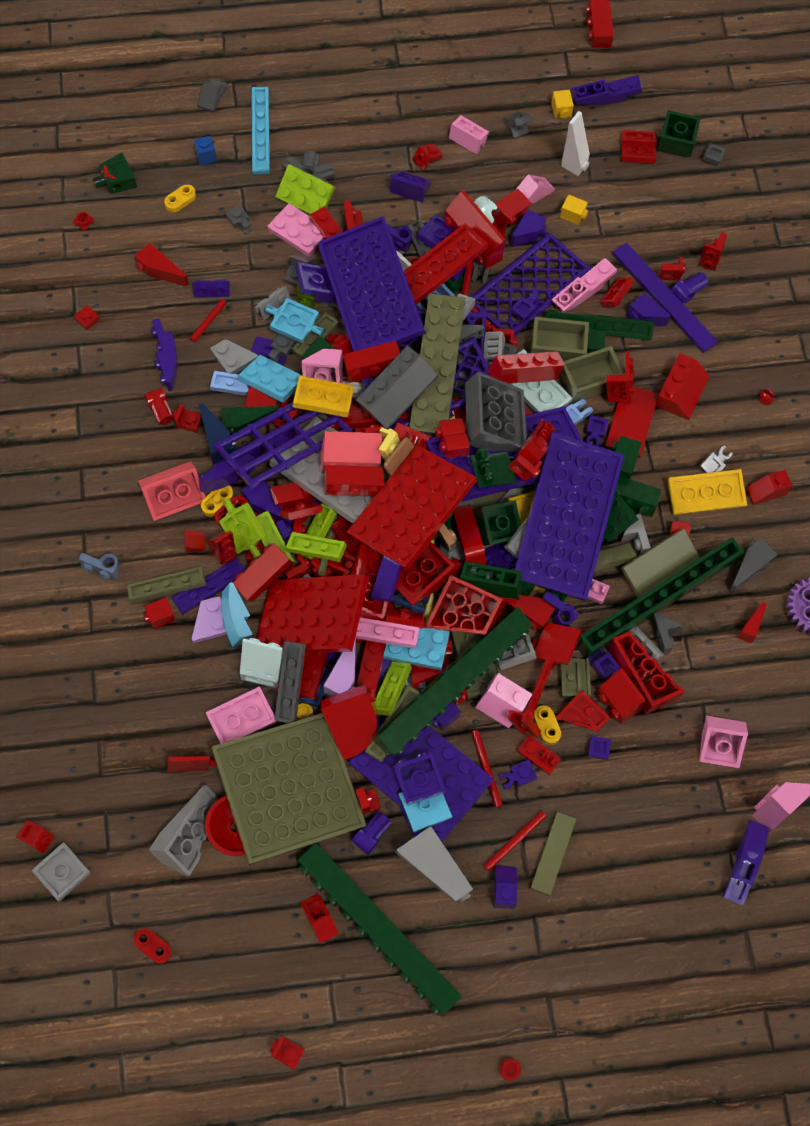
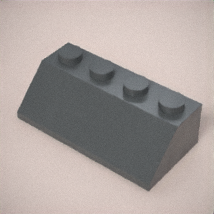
M407 345L356 401L367 414L388 430L438 378V374L419 354Z

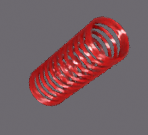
M343 520L336 521L331 526L332 531H334L339 541L347 543L346 549L351 556L354 554V557H357L359 550L354 551L360 547L361 543H358L353 538L347 541L351 537L346 538L348 534L343 535L347 533L349 528Z

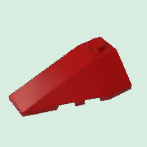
M362 543L351 575L365 574L369 577L360 617L383 621L388 602L377 601L371 598L382 558L380 554Z

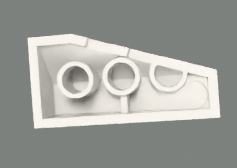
M579 111L569 122L561 164L563 168L577 176L582 171H586L590 164L588 162L590 154L583 117Z

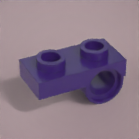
M387 224L395 248L406 253L412 244V230L407 226L399 227L396 230Z
M546 592L541 596L543 601L555 608L552 617L553 624L568 626L579 615L573 606L560 601L559 597L554 593ZM560 614L566 617V622L562 621Z

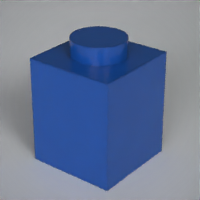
M211 136L195 139V151L200 166L217 162Z

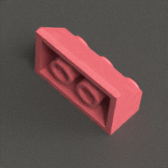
M325 431L320 453L321 473H324L325 465L380 467L381 453L379 447L382 444V433Z
M192 461L138 480L153 521L201 504L202 500L206 497L200 491L199 477Z

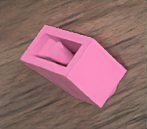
M529 174L517 187L531 203H536L555 190L545 177Z

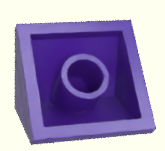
M399 170L391 174L390 193L423 203L432 180Z

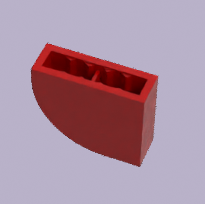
M367 684L321 700V711L344 760L363 752L373 740L372 737L376 733L377 710L374 703L376 697L373 690L369 691Z

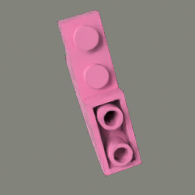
M604 258L581 278L577 277L552 298V301L562 311H569L603 288L604 283L617 273V269Z

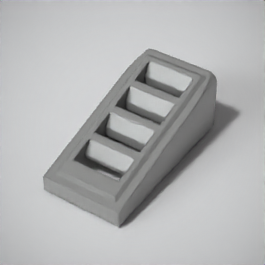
M501 331L485 333L484 358L488 367L492 364L489 360H494L496 355L504 354L505 337Z

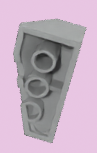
M203 785L159 833L149 851L162 864L185 876H190L202 854L200 848L202 842L206 841L207 837L205 834V820L209 809L218 800L216 794L207 785Z

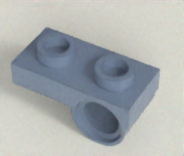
M81 553L78 558L83 570L90 573L94 571L106 580L113 579L116 581L120 572V565L115 555L105 554L99 560ZM114 563L112 567H106L107 564Z

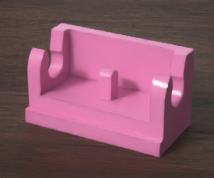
M460 116L451 125L449 139L477 155L480 147H484L489 131Z

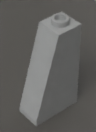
M431 826L395 850L399 857L453 902L459 900L461 903L471 896L469 892L473 888Z

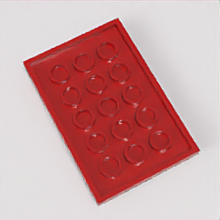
M416 444L384 484V487L380 489L349 528L347 534L378 554L395 562L403 569L408 570L477 482V479L474 475Z
M361 574L275 580L268 589L256 639L265 644L276 643L283 650L285 641L306 644L305 653L352 652L369 577Z

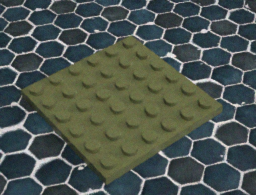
M323 713L211 747L248 865L366 827L343 757Z

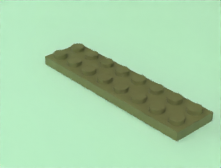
M429 294L424 325L426 334H423L420 356L438 374V378L413 403L410 428L426 435L436 436L435 428L438 427V422L449 420L466 297Z

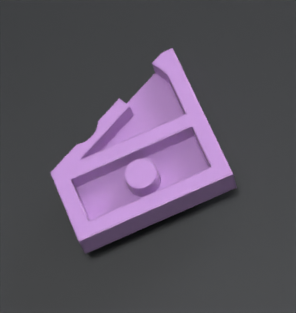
M220 596L201 601L192 635L193 643L227 635L223 623Z

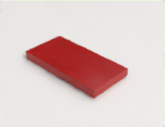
M634 387V395H630V402H618L605 449L612 450L614 442H619L621 435L642 442L637 457L641 458L659 393Z

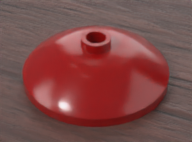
M224 796L217 800L207 813L205 820L206 835L212 846L219 852L229 856H243L245 852L238 831L231 829V826L236 824L227 797Z

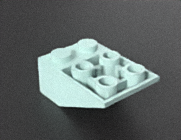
M243 638L240 665L241 680L277 688L280 680L283 648L276 643L265 644L255 638H249V640Z

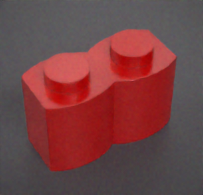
M462 419L439 421L438 427L435 428V434L437 439L440 438V452L444 453L446 459L468 456L470 446Z

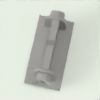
M286 286L277 288L276 291L268 296V299L265 298L261 302L256 303L254 309L257 313H261L263 320L272 315L265 312L267 305L278 309L283 305L286 298H291Z
M633 627L630 630L631 634L644 646L652 659L655 658L658 661L664 656L638 627Z

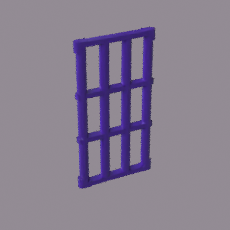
M292 402L283 408H278L276 412L261 420L248 424L247 427L229 437L214 442L212 445L251 489H254L260 483L283 470L290 469L292 465L314 453H319L323 440L316 444L310 438L335 423L342 428L338 432H353L352 428L339 416L328 414L331 418L304 432L299 425L321 414V412L309 411L293 420L288 415L289 412L297 409L293 407ZM280 417L287 422V424L264 436L257 431L259 428ZM291 429L298 434V436L276 448H273L269 441ZM250 433L257 439L231 454L224 450V447ZM302 441L307 443L308 449L286 461L280 455ZM261 445L268 451L241 467L235 462L237 458ZM273 457L279 463V465L253 479L246 474L249 470Z

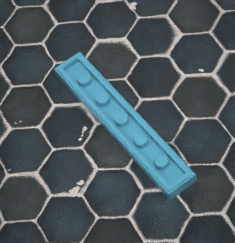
M252 87L253 175L270 174L268 87Z

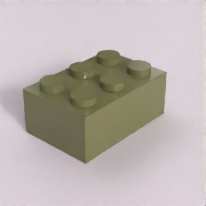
M535 317L531 353L558 351L563 361L587 354L589 322Z
M612 346L563 361L565 366L560 373L563 384L568 394L572 397V403L607 392V375H625Z

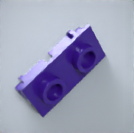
M226 279L214 281L197 280L193 282L194 298L230 297V281H226Z

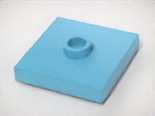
M399 793L400 800L414 833L452 818L443 794L407 806L403 793Z

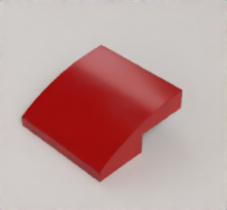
M622 130L621 162L656 164V132Z

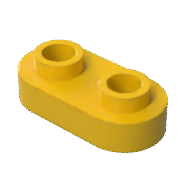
M183 185L169 194L164 200L166 210L175 213L193 202L196 198L195 188L191 185Z
M229 485L211 491L201 502L203 514L209 517L215 516L216 511L224 505L223 501L233 498L232 487ZM213 506L214 509L209 510L208 507Z
M539 706L534 712V722L541 730L540 736L542 741L548 745H554L560 740V727L553 710L548 706ZM545 712L548 716L543 718L541 713ZM548 731H554L555 735L550 736Z

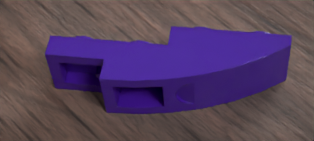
M639 75L608 83L603 79L572 87L575 103L603 105L626 101V96L642 93V86Z
M158 318L152 320L154 327L151 328L154 339L158 338L159 341L156 343L159 352H156L157 360L154 361L157 370L162 371L163 375H160L163 386L167 385L168 391H172L177 377V351L172 331L164 333Z
M262 445L237 458L235 462L241 467L261 456ZM223 458L220 462L215 463L211 470L200 477V491L205 493L232 485L242 478ZM255 468L249 470L246 474L249 475Z
M749 819L735 856L737 859L722 897L744 905L750 886H753L762 861L769 827Z

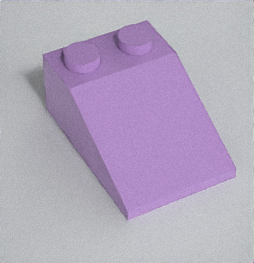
M356 638L353 651L342 652L325 682V699L356 688Z

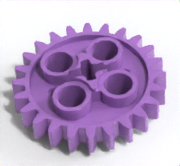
M809 577L806 582L802 579L799 584H795L794 589H791L789 592L791 596H788L786 599L790 603L786 605V608L791 609L787 613L788 616H793L790 622L798 623L795 628L802 627V633L809 631L810 636V618L805 615V613L810 614V600L804 597V595L810 597Z

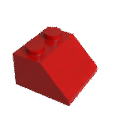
M622 668L601 685L597 692L599 701L603 705L606 704L612 718L615 721L618 720L620 724L639 713L646 701Z

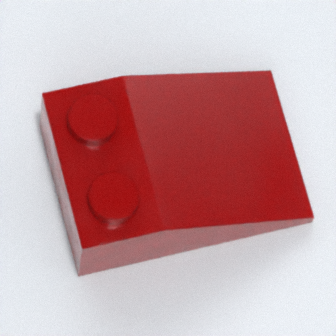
M430 541L408 570L401 568L395 589L413 606L444 587L450 575L455 577L458 574L456 565Z

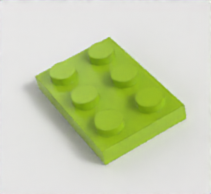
M288 164L275 197L311 214L324 206L327 209L336 186Z

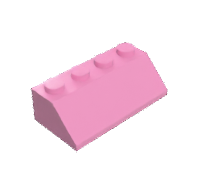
M785 782L781 787L777 784L754 807L757 811L752 816L760 824L769 827L768 833L770 834L810 796V784Z

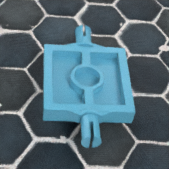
M288 298L278 309L270 305L266 307L265 312L274 315L270 330L302 344L311 332L320 336L323 334L324 329L315 325L319 312Z

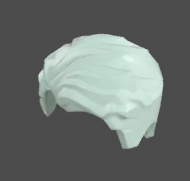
M486 196L478 197L474 203L493 224L494 218L491 212L496 210L497 206Z

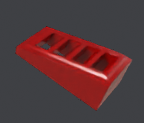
M765 602L759 605L738 635V639L753 643L767 606Z

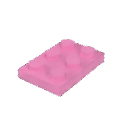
M290 203L267 226L268 231L308 257L319 247L318 242L325 239L311 221L310 216Z
M260 686L205 712L220 744L255 734L277 723V721H274L275 715Z

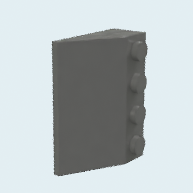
M477 372L465 383L469 445L476 448H484V450L519 452L527 440L524 390Z

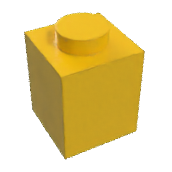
M570 90L554 91L551 103L555 119L572 117L574 105Z
M568 195L562 206L560 218L579 225L581 220H585L589 211L586 209L588 202Z

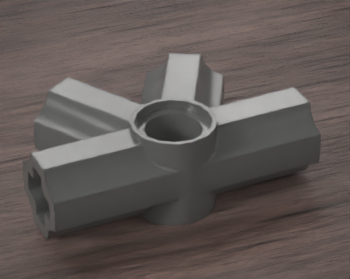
M309 150L305 152L303 163L294 156H289L283 164L284 170L287 169L288 164H291L325 182H328L327 179L334 178L335 176L330 162L318 165L319 154L315 151Z

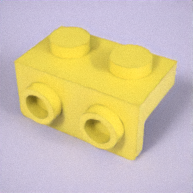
M381 428L379 431L382 433L384 441L379 447V451L384 461H386L395 451L400 440L397 432L394 430Z

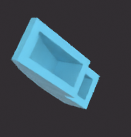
M231 582L222 591L221 608L228 639L232 647L242 644L243 638L249 639L253 634L246 623L250 614L233 582Z

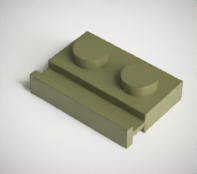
M571 658L569 665L560 664L562 698H574L582 689L591 697L589 658Z

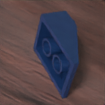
M199 403L214 466L223 457L213 448L212 444L229 437L230 433L203 403ZM236 442L224 447V450L228 454L233 453L237 450Z

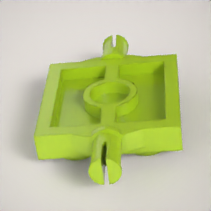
M230 498L223 501L228 513L219 522L224 531H232L237 554L250 550L254 559L260 557L261 554L256 545L267 535L249 503L235 508Z

